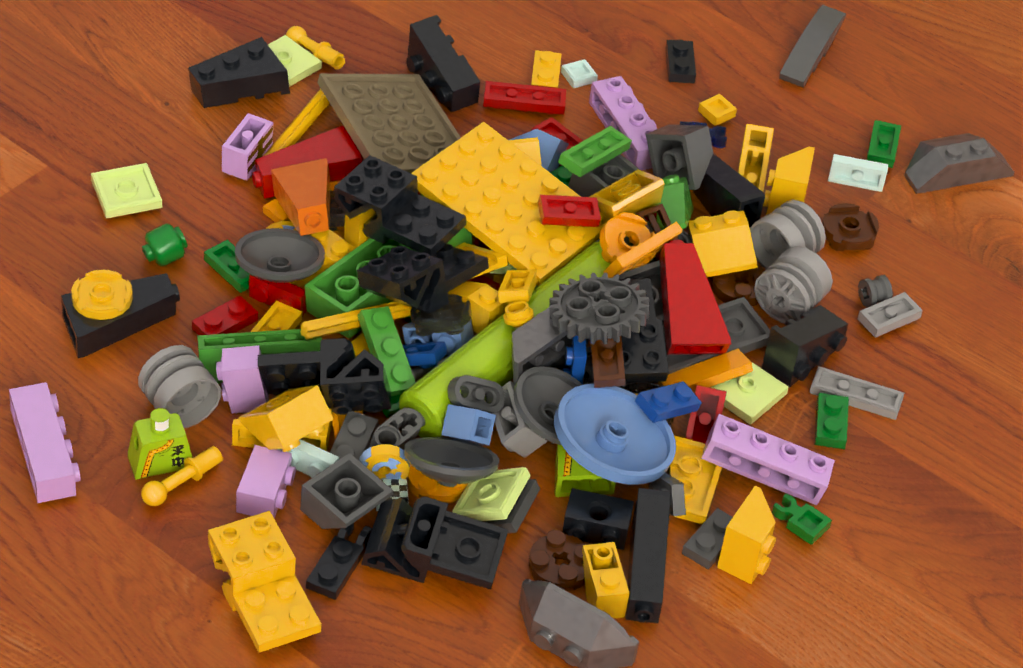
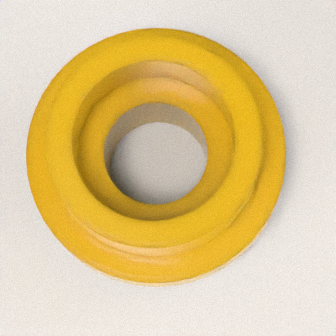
M513 302L505 307L504 322L507 325L518 328L533 319L534 312L527 302Z

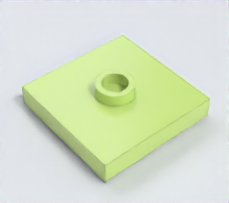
M286 35L268 44L287 69L289 87L322 69V61Z
M147 163L91 173V181L106 219L163 208L162 198Z
M753 362L752 372L711 387L727 391L724 407L750 425L787 394L789 388Z
M526 467L496 470L486 478L468 483L452 512L479 521L507 519L531 475Z

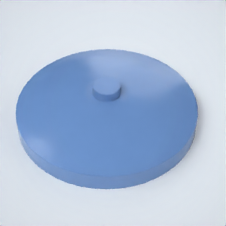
M594 383L577 386L563 396L554 415L555 432L566 452L588 471L604 479L621 484H646L663 476L675 457L676 441L672 429L666 420L652 423L635 402L638 395L616 386L594 388Z

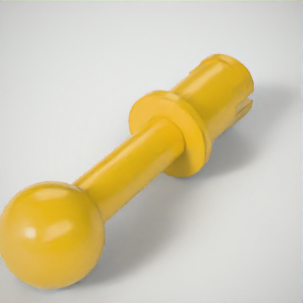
M292 26L287 30L286 36L313 52V55L336 70L342 68L345 64L344 55L334 50L328 42H315L307 37L306 31L300 26Z
M212 446L193 458L187 457L184 460V468L161 482L150 481L146 483L141 491L143 501L149 506L161 505L166 500L169 491L190 478L199 481L205 472L223 461L221 452L217 447Z

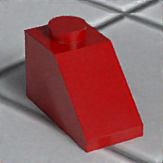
M696 385L695 395L702 403L696 412L690 413L686 439L706 444L708 434L718 414L722 415L727 391Z

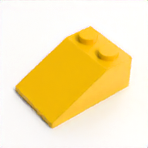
M637 169L589 197H597L599 211L609 221L619 213L636 214L661 203L665 183L662 178Z

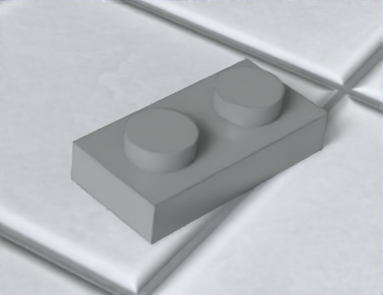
M903 292L859 311L858 320L876 338L920 319L923 310Z

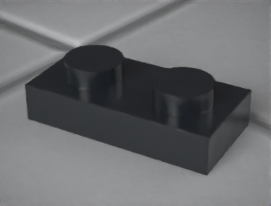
M667 40L665 49L668 82L695 83L696 68L693 41Z

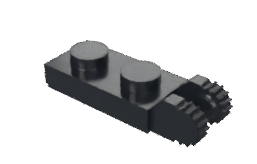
M352 523L347 528H340L338 535L334 536L307 578L306 588L336 600L362 559L372 528L364 526L358 535L356 543L348 541L349 536L353 533L355 523Z

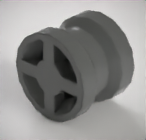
M885 275L876 276L874 280L866 278L859 281L858 293L865 307L873 306L877 302L893 297L891 283Z

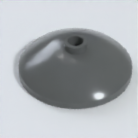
M270 228L254 231L242 237L235 246V259L243 270L256 278L275 283H287L305 279L317 272L324 264L325 250L322 244L310 235L300 236L296 230Z
M546 366L533 367L523 372L514 386V402L521 418L534 433L549 442L561 445L554 428L555 411L563 396L571 389L582 384L574 377H571V375L559 369Z
M424 437L410 440L405 444L404 456L413 467L425 476L437 480L440 485L447 487L472 483L486 478L499 467L500 459L493 451L468 441L443 437Z

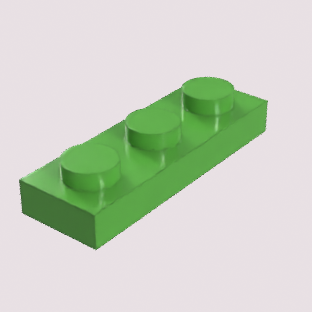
M609 126L562 152L558 163L567 168L572 174L582 177L627 151L632 140L612 126Z
M389 306L361 310L357 317L370 354L384 364L391 396L401 395L416 382Z

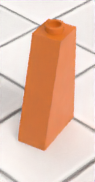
M327 158L271 169L274 196L300 236L329 230L331 184Z

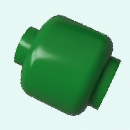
M166 223L146 233V244L142 246V250L149 262L154 260L157 265L164 267L183 258L188 244L178 226L173 227L171 224Z

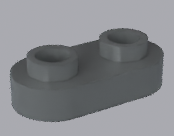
M464 375L453 378L448 385V397L453 405L478 409L488 413L498 412L504 406L505 393L503 388L496 382Z

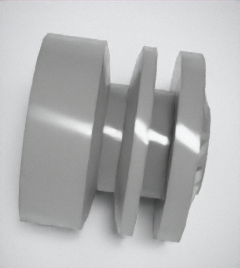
M798 200L785 202L771 214L765 215L750 227L756 260L765 269L773 264L788 248L799 246L818 253L824 247L826 240L825 228L820 217L810 206Z
M795 246L788 248L756 279L754 291L761 308L773 319L785 323L786 320L791 318L794 321H798L801 319L800 315L813 309L831 291L833 280L826 262L817 253L808 248Z
M184 345L170 346L157 352L144 364L138 376V386L151 404L154 405V408H163L170 414H179L184 428L196 425L207 418L217 407L221 398V388L216 380L204 367L194 351Z

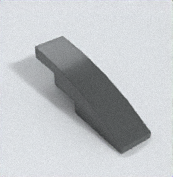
M822 5L791 51L780 71L779 79L804 88L811 73L815 72L822 57L826 56L846 17V13Z

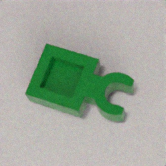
M785 494L783 496L782 505L785 507L780 506L778 503H775L773 506L772 514L780 520H788L786 528L810 545L817 541L831 526L832 519L808 503L802 507L798 506L795 498L791 495Z

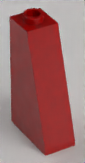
M340 126L255 159L256 171L252 172V181L255 189H260L264 199L275 197L271 169L327 158L330 182L341 181L362 162V156L345 127Z
M672 240L664 243L659 253L666 355L726 353L731 345V337L694 243H685L682 240Z

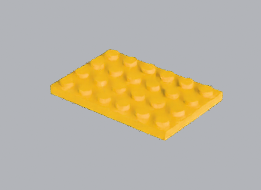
M482 122L411 173L417 176L418 191L422 195L465 215L466 225L464 228L493 251L507 255V262L517 270L537 269V286L600 238V231L608 222L604 214L600 212L601 221L599 227L541 224L538 207L540 194L581 196L485 122Z

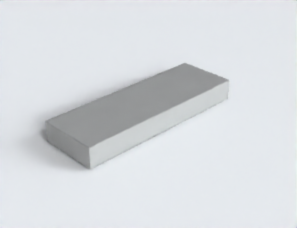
M820 366L817 368L809 392L816 396L819 393L849 397V406L894 420L897 419L905 394L901 391Z

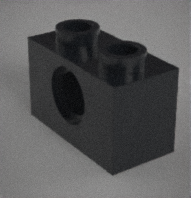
M572 488L562 532L575 536L583 542L593 544L615 542L616 549L624 550L634 501Z

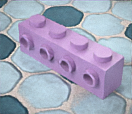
M622 76L592 82L589 104L605 128L612 126L632 140L630 148L622 153L624 157L640 170L652 168L646 134L657 130L654 120H651L645 112L643 104L633 94L631 86L626 84Z
M47 382L9 389L11 414L37 503L76 496V482L81 481L80 471L77 462L71 463L70 458H73V449L70 439L64 440L63 435H66V427L63 416L57 417L56 412H59L56 394H50Z
M718 414L708 434L701 457L705 461L814 505H818L828 488L835 461L721 414Z

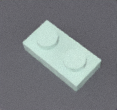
M834 154L828 182L882 192L888 164Z
M299 439V446L286 451L292 453L291 466L296 467V470L309 475L311 478L339 460L338 456Z

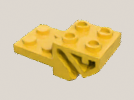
M270 511L208 530V544L215 569L223 570V572L227 571L231 579L223 582V593L232 611L237 610L258 653L321 632V622L295 576L296 558Z

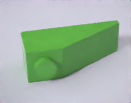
M677 174L663 177L665 185L662 200L659 204H663L671 224L677 221L680 227L685 229L694 210L687 177L679 178ZM657 213V223L662 231L664 226Z

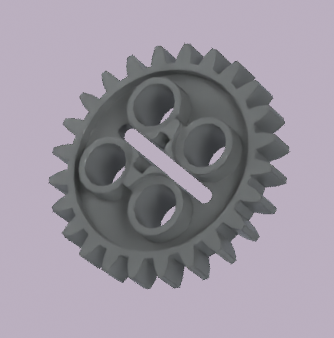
M592 273L591 278H586L581 274L579 275V281L570 278L568 279V285L559 284V290H554L553 297L549 299L550 319H552V325L558 326L559 333L567 332V338L569 339L578 336L580 343L586 338L590 339V343L593 345L597 340H602L605 345L608 343V339L611 338L618 343L620 342L621 335L631 338V331L639 333L640 326H646V319L649 318V297H646V291L640 290V284L638 283L631 285L630 278L620 281V275L618 274L613 278H608L607 273H604L602 277H597L595 273Z

